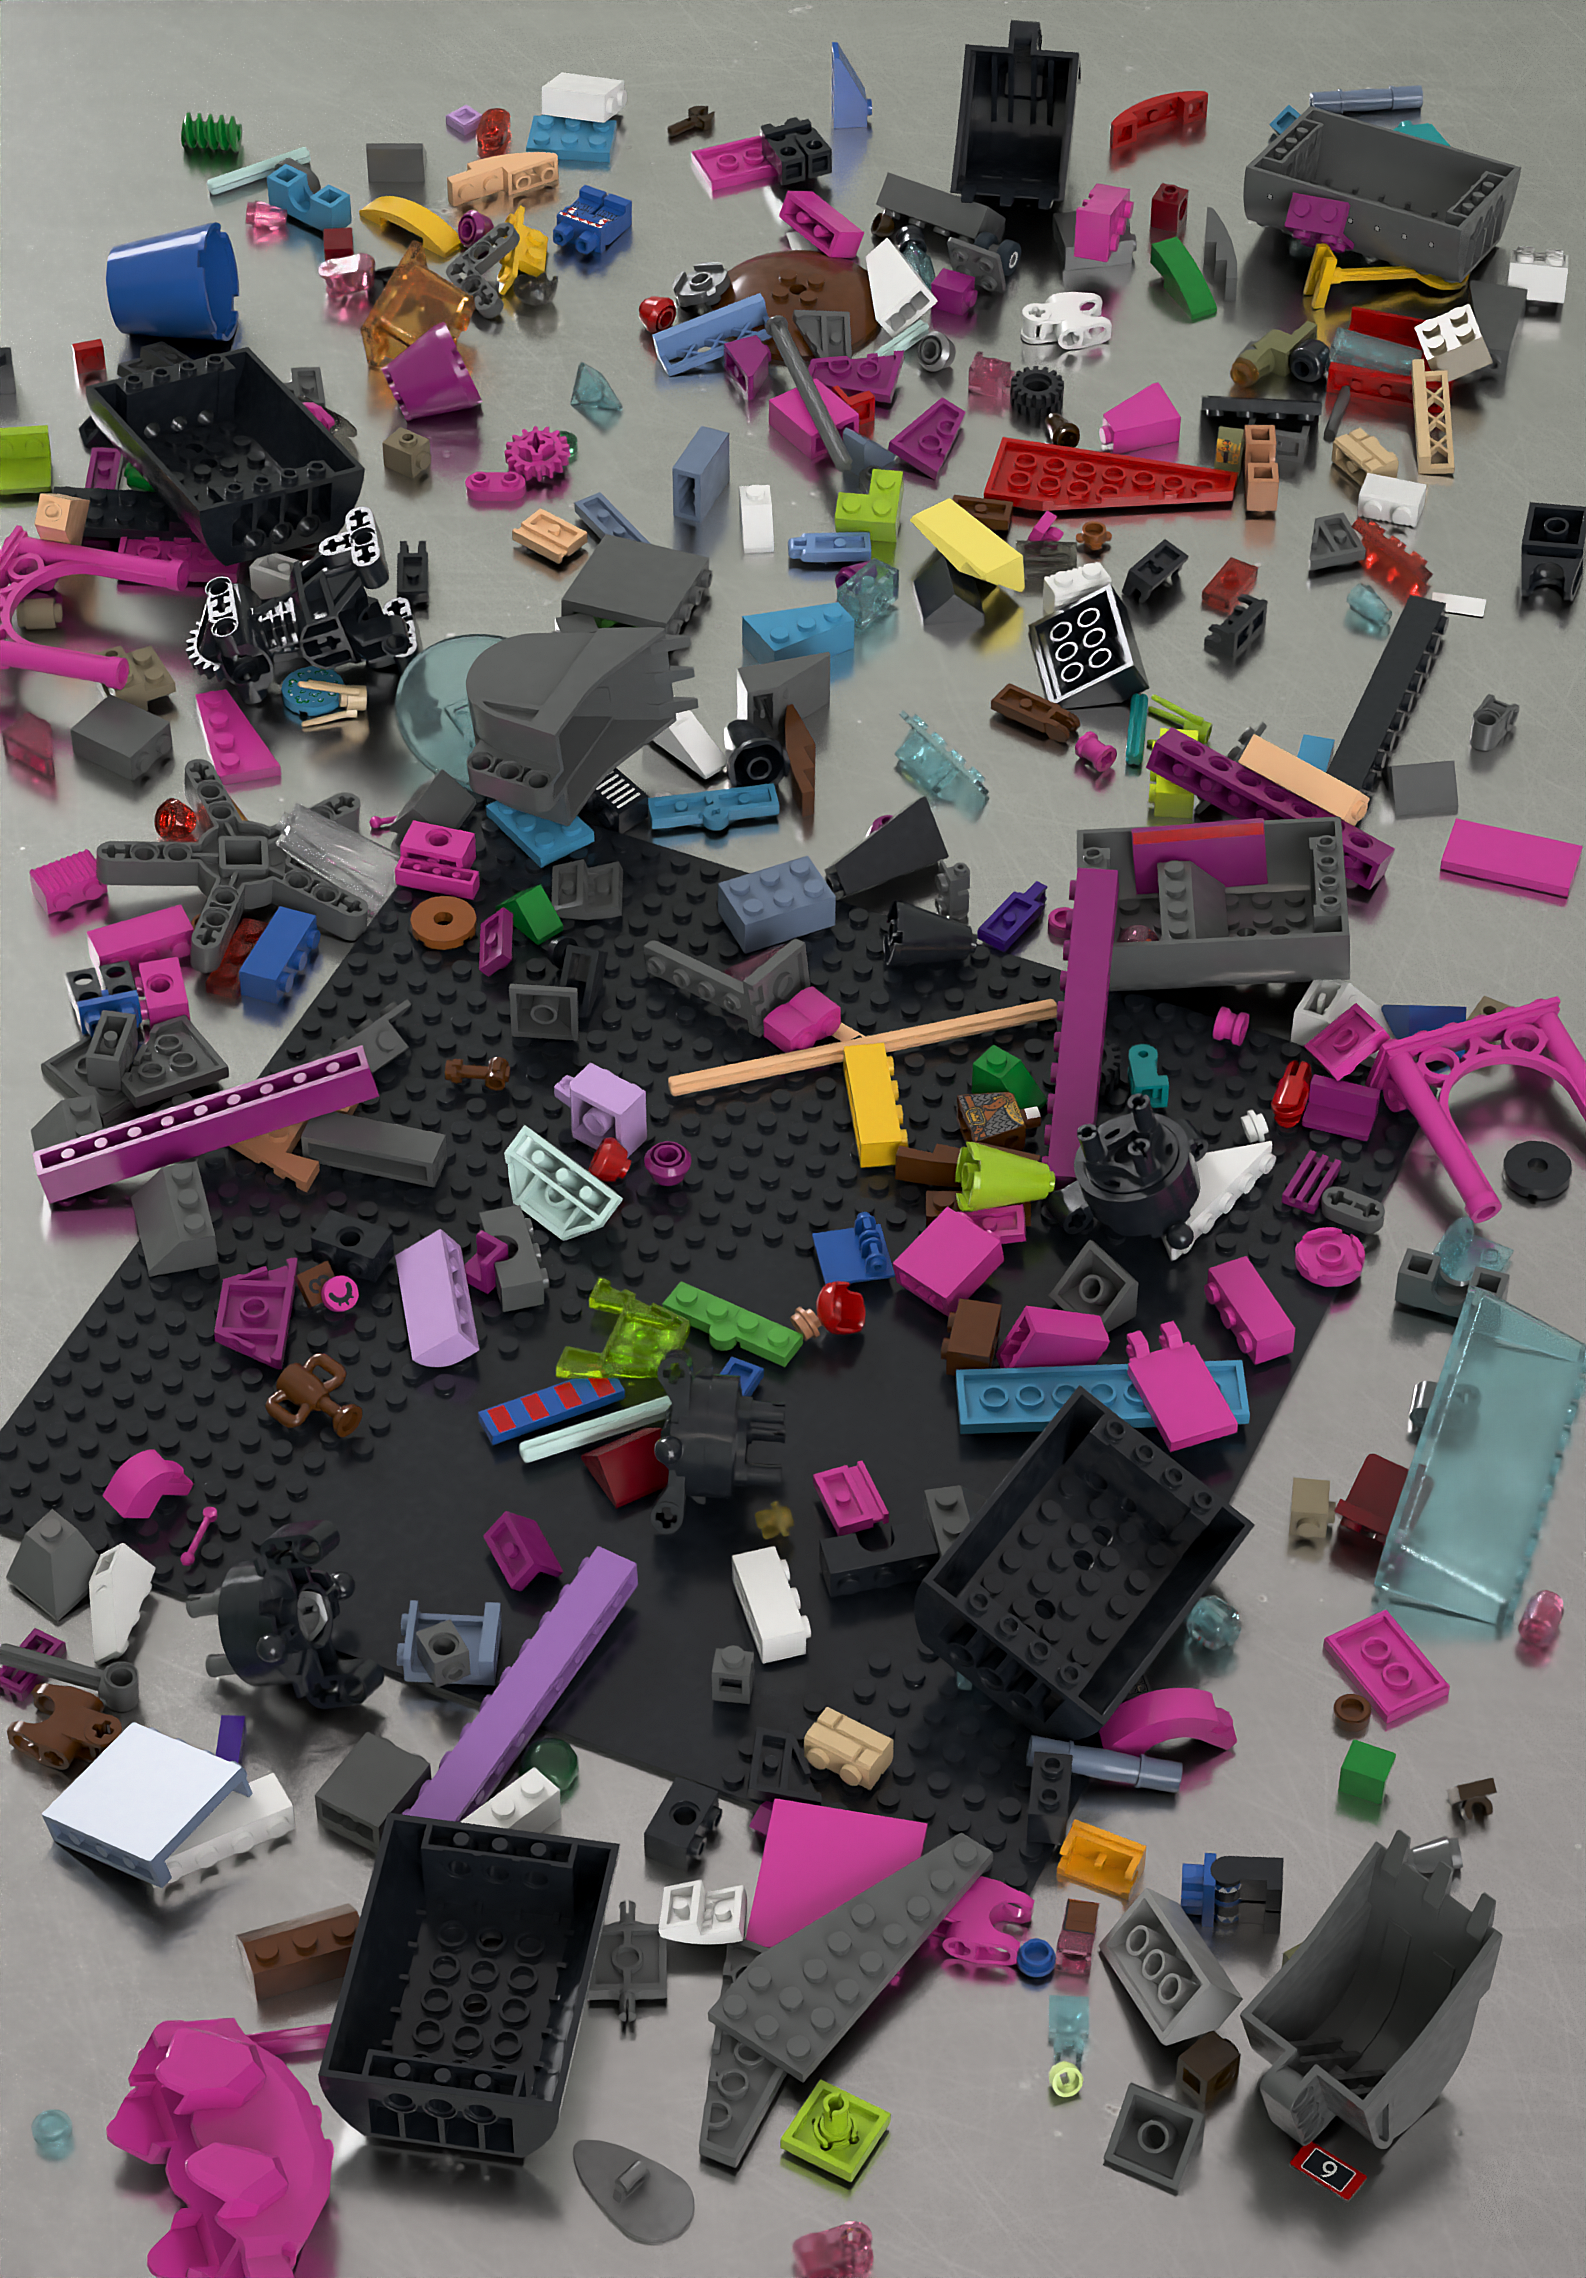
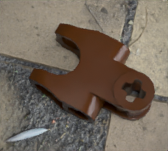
M47 1683L37 1684L31 1694L34 1706L40 1712L50 1717L43 1722L34 1724L23 1721L12 1722L6 1730L9 1744L15 1749L28 1755L40 1764L59 1770L67 1769L74 1758L93 1763L123 1732L119 1719L113 1715L104 1714L105 1706L94 1694L72 1686Z

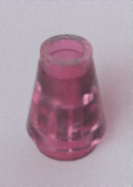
M255 200V202L247 201L246 225H252V228L285 227L287 209H281Z

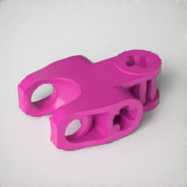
M980 1876L931 1934L944 1937L943 1948L947 1953L956 1958L977 1964L1014 1965L1017 1963L1020 1942L1013 1936L996 1930L993 1925L1003 1921L1023 1924L1030 1922L1035 1900L1001 1881ZM1008 1903L1017 1904V1905H1019V1906L1022 1907V1908H1017V1907L1012 1906V1905H1010V1904H1008ZM994 1947L1004 1949V1950H1006L1007 1952L999 1951V1950L995 1949Z

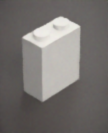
M562 72L542 87L543 115L605 123L622 110L627 102V91L624 90L623 80Z

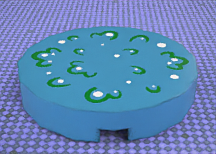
M315 666L300 668L290 673L283 681L281 688L282 699L285 706L292 712L299 714V711L307 712V716H318L327 714L339 706V693L298 686L299 681L307 682L308 680L344 685L341 676L334 670L329 671Z

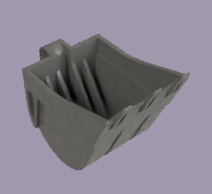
M661 627L598 628L596 633L521 634L499 641L487 648L475 659L466 678V691L476 744L466 760L470 788L474 792L496 799L510 808L570 826L606 776L677 721L676 713L699 707L698 699L695 697L673 696L672 683L695 677L694 668L669 665L668 651L691 646L690 636L665 634V628Z
M1400 1829L1396 1831L1388 1849L1377 1841L1373 1844L1300 1947L1240 2013L1251 2048L1272 2065L1260 2084V2091L1270 2119L1303 2146L1311 2143L1337 2115L1377 2148H1388L1395 2137L1407 2130L1424 2114L1453 2076L1470 2041L1479 2001L1491 1986L1503 1935L1492 1927L1496 1900L1484 1892L1481 1894L1473 1912L1450 1896L1453 1868L1448 1864L1440 1861L1430 1880L1407 1864L1411 1838Z

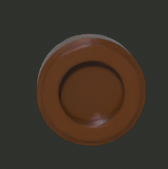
M1342 1695L1334 1703L1333 1721L1342 1730L1348 1732L1361 1731L1370 1722L1371 1705L1360 1695Z

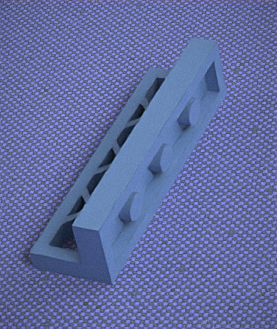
M760 293L652 335L657 357L669 377L724 356V343H728L724 340L728 337L735 336L739 340L757 335L761 341H764L772 336L768 335L765 329L758 332L751 331L754 327L762 324L765 325L767 320L770 319L767 314L764 298ZM711 347L709 351L697 352L700 348ZM677 357L684 358L683 361L672 365L669 360Z

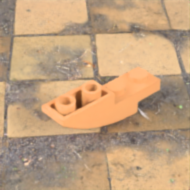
M525 152L493 156L467 163V171L447 177L448 201L454 207L502 190L510 196L558 180V156L556 153Z

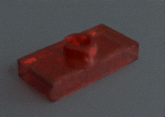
M1230 557L1203 589L1202 600L1229 610L1238 597L1257 577L1258 567Z

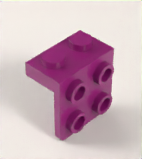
M1293 193L1284 225L1292 233V237L1301 240V245L1310 248H1316V244L1324 243L1328 244L1332 251L1344 253L1345 249H1354L1355 244L1343 234L1351 206L1348 202Z

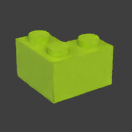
M873 469L869 495L839 492L835 512L836 533L870 532V540L896 543L904 493L903 471Z

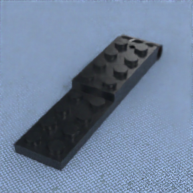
M54 486L53 494H63L90 500L83 537H127V539L145 540V537H159L160 541H174V538H191V542L202 543L157 492ZM319 542L297 548L306 551L314 550L319 546Z

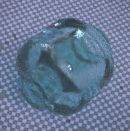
M1215 1595L1200 1598L1184 1619L1187 1634L1212 1651L1219 1650L1225 1645L1232 1646L1241 1633V1627L1238 1626L1240 1615L1237 1609Z

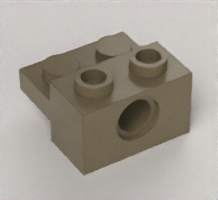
M120 645L95 653L96 655L126 658L129 664L128 679L123 689L108 688L103 683L95 682L104 698L111 694L148 711L147 701L176 692L175 681L152 646L125 653Z

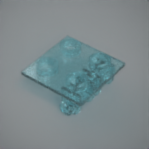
M1463 1216L1456 1219L1453 1226L1450 1225L1432 1254L1442 1257L1441 1269L1445 1275L1457 1281H1467L1472 1278L1476 1266L1501 1272L1514 1250L1473 1234V1220Z

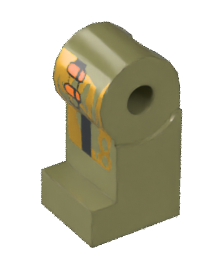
M1220 426L1214 469L1238 472V486L1243 467L1244 429Z

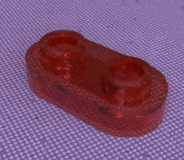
M493 108L483 113L476 130V143L480 148L486 151H495L504 144L511 127L510 113L501 108Z

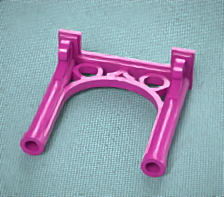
M16 525L10 536L6 537L0 549V669L13 667L105 684L108 688L123 689L129 674V664L126 658L108 657L29 642L19 636L11 625L15 609L21 600L35 588L41 591H50L59 580V577L73 574L96 575L166 587L169 590L183 591L189 580L190 568L188 562L179 559L166 561L28 537L27 531H23L22 526Z
M1558 996L1545 1000L1542 998L1536 999L1530 1004L1516 1008L1510 1006L1501 1012L1487 1016L1481 1014L1461 1023L1452 1022L1436 1030L1428 1032L1426 1030L1419 1031L1413 1036L1403 1039H1390L1381 1044L1365 1082L1366 1087L1383 1090L1385 1102L1391 1111L1399 1112L1408 1109L1414 1115L1465 1203L1464 1210L1472 1223H1481L1491 1219L1501 1210L1502 1204L1451 1117L1448 1099L1450 1090L1457 1081L1476 1069L1491 1065L1511 1064L1529 1067L1543 1072L1561 1084L1571 1096L1586 1121V1061L1558 1017L1560 1011L1558 1006L1561 1002ZM1501 1040L1500 1045L1489 1044L1490 1042ZM1466 1049L1467 1053L1462 1055L1459 1062V1057L1454 1052ZM1437 1060L1442 1061L1450 1067L1451 1072L1449 1075L1434 1073L1426 1067V1063ZM1429 1086L1441 1088L1438 1100Z

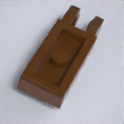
M1011 683L1007 684L991 700L992 710L1043 733L1046 732L1050 739L1061 743L1068 740L1070 731L1075 732L1081 725L1079 718L1074 713L1071 714L1070 711L1061 708L1060 705Z

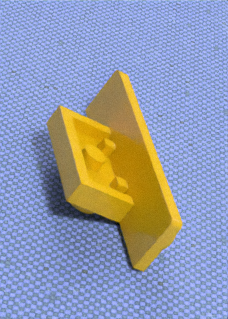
M521 205L514 214L510 213L505 222L511 223L520 236V241L512 251L499 260L502 267L497 281L500 282L499 293L502 295L506 294L517 278L518 270L537 279H540L545 272L548 237L536 229L523 225L525 207Z

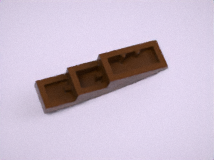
M791 704L787 705L785 720V749L790 759V769L787 777L792 796L802 817L814 814L816 744L794 705Z
M974 1141L975 1143L1038 1162L1041 1160L1040 1155ZM937 1143L934 1152L931 1153L899 1146L896 1153L895 1179L927 1185L962 1188L961 1183L955 1182L957 1160L961 1149Z

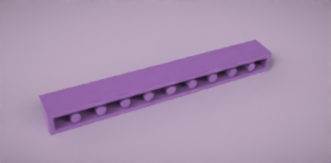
M597 1546L590 1558L585 1557L573 1582L563 1587L558 1603L551 1612L547 1611L543 1615L536 1634L532 1639H527L523 1643L516 1662L512 1667L508 1666L504 1670L499 1686L492 1695L488 1694L484 1698L477 1717L472 1723L469 1722L464 1726L457 1745L452 1752L447 1751L444 1754L432 1780L428 1779L425 1781L420 1789L417 1801L411 1809L407 1808L402 1813L403 1815L460 1822L486 1803L638 1586L637 1565L635 1562Z

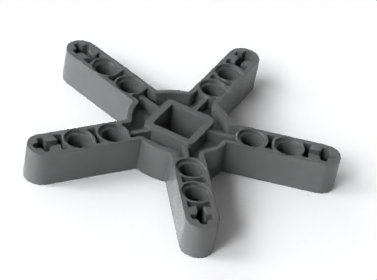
M194 759L185 766L184 794L204 831L198 842L108 841L97 847L96 877L105 885L198 886L208 899L192 934L190 964L192 968L202 973L213 972L219 968L244 909L259 908L272 903L277 906L316 915L317 926L346 940H358L367 928L368 904L365 900L293 865L358 831L361 802L359 797L353 793H338L269 827L262 823L242 820L214 766L207 760ZM226 864H260V865H226Z

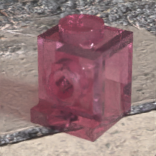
M977 351L969 367L968 392L1002 399L1007 388L1011 386L1012 376L1015 375V371L1011 370V362L983 357V352Z

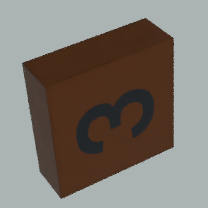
M328 1261L294 1276L308 1308L323 1302L321 1298L322 1287L325 1282L335 1277Z

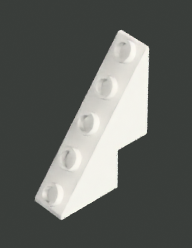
M1272 1141L1208 1152L1202 1159L1196 1162L1201 1189L1197 1201L1190 1210L1191 1216L1186 1221V1224L1194 1232V1239L1188 1248L1177 1250L1168 1244L1166 1236L1163 1237L1162 1240L1171 1261L1176 1260L1182 1253L1186 1254L1189 1252L1195 1240L1202 1233H1208L1213 1227L1215 1220L1222 1213H1228L1235 1201L1243 1193L1247 1194L1253 1188L1255 1181L1263 1173L1267 1174L1271 1171L1276 1161V1156L1271 1154Z

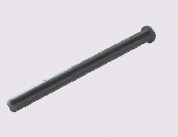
M781 315L771 317L765 324V330L768 335L772 336L836 469L839 472L850 471L853 460L789 333L786 318Z

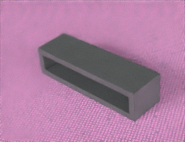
M335 1111L309 1119L301 1135L303 1157L319 1161V1164L429 1187H435L447 1160L445 1134L342 1114Z

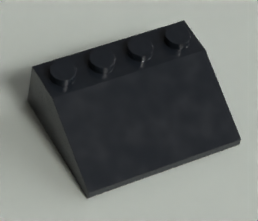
M1111 584L1028 625L1048 700L1060 705L1061 708L1068 709L1123 702L1131 698L1135 693L1140 694L1150 688L1127 608Z

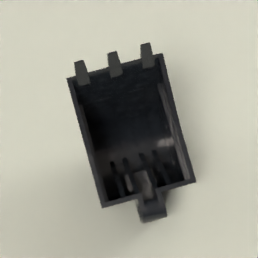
M1011 20L1008 47L965 44L959 119L950 193L961 194V203H973L977 195L1000 197V206H1012L1015 198L1038 200L1039 209H1050L1053 201L1065 202L1069 185L1077 86L1081 84V60L1078 52L1041 50L1042 31L1040 22Z

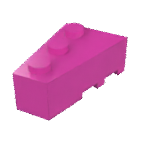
M1097 183L1089 193L1088 198L1091 199L1083 200L1082 206L1085 207L1078 206L1076 209L1074 256L1108 262L1112 251L1117 252L1120 235H1124L1126 230L1127 218L1131 219L1134 202L1130 201V189Z

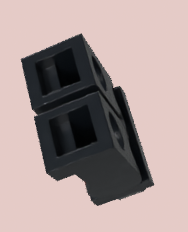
M797 117L787 119L784 125L775 127L769 123L760 127L762 155L767 158L769 163H772L778 172V180L782 186L805 180V175L810 179L832 173V149L817 130L812 127L809 119L800 121Z

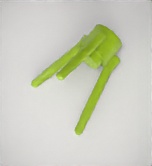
M1156 694L1151 696L1153 701L1184 718L1153 706L1148 707L1149 712L1182 725V730H1197L1198 742L1207 745L1213 723L1204 721L1203 717L1194 715ZM1149 739L1147 740V744L1152 746L1153 741L1157 740Z

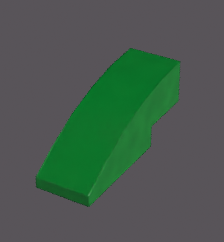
M1178 237L1151 244L1150 263L1164 278V289L1190 319L1217 312L1216 303L1201 271Z

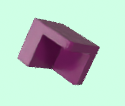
M481 1230L476 1235L477 1253L464 1267L467 1283L488 1294L496 1287L494 1263L509 1260L508 1244Z

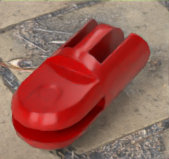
M1297 1060L1291 1061L1286 1067L1283 1078L1277 1084L1271 1108L1275 1114V1121L1281 1127L1291 1128L1300 1121L1309 1099L1312 1079L1311 1066L1308 1062L1302 1061L1299 1066Z

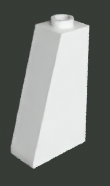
M888 238L866 256L875 319L894 338L912 325L938 300L904 255Z

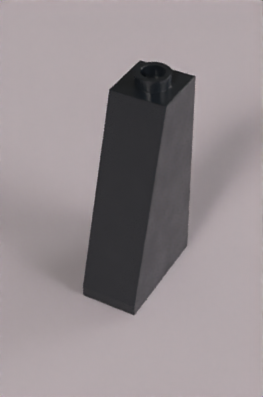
M925 796L909 803L824 869L826 873L825 881L836 896V900L949 857L927 797Z

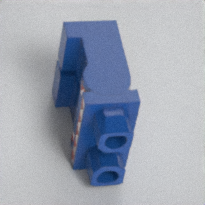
M584 185L579 190V198L571 206H566L563 211L561 210L557 214V226L553 229V242L561 246L568 242L575 244L578 252L586 255L591 251L601 254L605 250V245L611 244L632 225V201L611 193L607 195L605 191Z

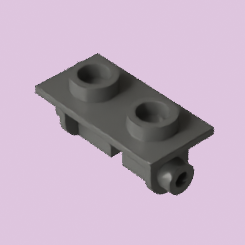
M943 859L939 861V874L935 875L936 887L939 892L938 898H935L934 901L936 913L949 919H963L969 912V892L967 889H970V869L965 863L961 862L947 868Z

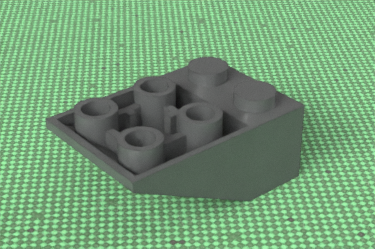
M829 652L737 668L738 718L750 721L769 736L778 735L785 731L787 705L793 704L801 719H804L830 702Z

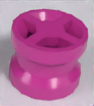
M1221 1007L1214 1024L1213 1039L1222 1040L1226 1038L1231 1040L1232 1044L1240 1046L1247 1032L1249 1014L1243 1012L1235 1014L1229 1008Z

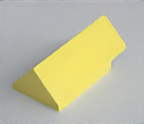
M948 498L913 515L910 519L958 571L1021 593L1024 590L1023 555L952 499Z

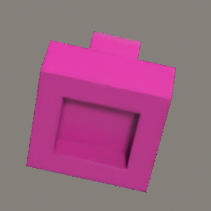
M1047 510L1034 526L1024 547L1034 553L1041 544L1046 551L1052 553L1064 535L1059 528L1052 527L1057 516Z

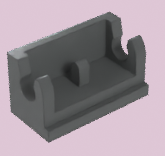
M1250 418L1248 425H1255L1257 418ZM1303 425L1301 433L1275 430V459L1303 463L1309 443L1308 432L1310 426Z

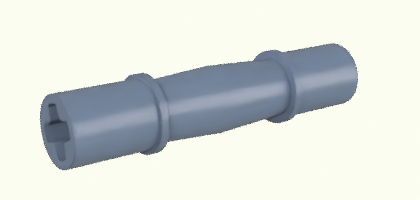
M1421 85L1389 86V89H1359L1351 91L1338 89L1337 91L1311 92L1309 97V106L1343 114V111H1373L1389 108L1391 111H1395V109L1422 108L1423 105Z
M1031 1735L1029 1740L1026 1766L1033 1767L1034 1751L1073 1755V1773L1101 1780L1133 1783L1135 1788L1145 1787L1177 1793L1180 1787L1182 1763L1146 1757L1145 1754H1140L1137 1757L1108 1749L1074 1745V1741L1071 1740L1066 1742Z

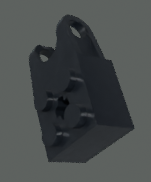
M1530 502L1521 545V597H1529L1533 590L1540 585L1553 584L1562 589L1564 600L1572 601L1582 579L1586 560V507Z

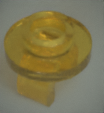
M779 1501L772 1502L773 1510H762L755 1514L757 1526L762 1529L764 1539L773 1538L780 1531L784 1537L790 1535L789 1528L794 1526V1520L787 1505L781 1507Z

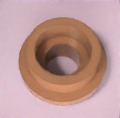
M800 1306L796 1308L795 1314L790 1317L793 1327L798 1333L803 1334L805 1341L811 1337L816 1339L820 1336L818 1330L821 1326L820 1320L810 1308L806 1311Z

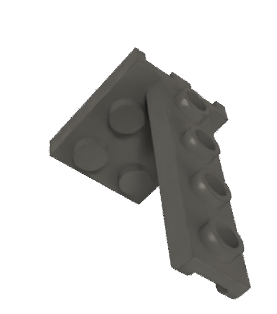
M796 938L780 949L762 966L758 967L743 982L658 941H649L644 945L647 972L681 989H685L706 1001H710L730 1013L747 1019L749 1033L759 1038L764 1034L763 1020L778 1006L789 1003L800 991L810 987L806 945Z

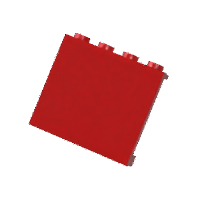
M1353 306L1350 326L1336 362L1331 361L1328 369L1326 392L1339 394L1342 386H1349L1351 388L1350 397L1413 408L1412 360L1424 359L1425 371H1431L1414 328L1426 320ZM1454 380L1448 382V385H1449V393H1450V390H1451V387H1452V385H1453ZM1426 382V388L1433 393L1442 387V382ZM1433 403L1428 408V412L1440 414L1443 412V408Z

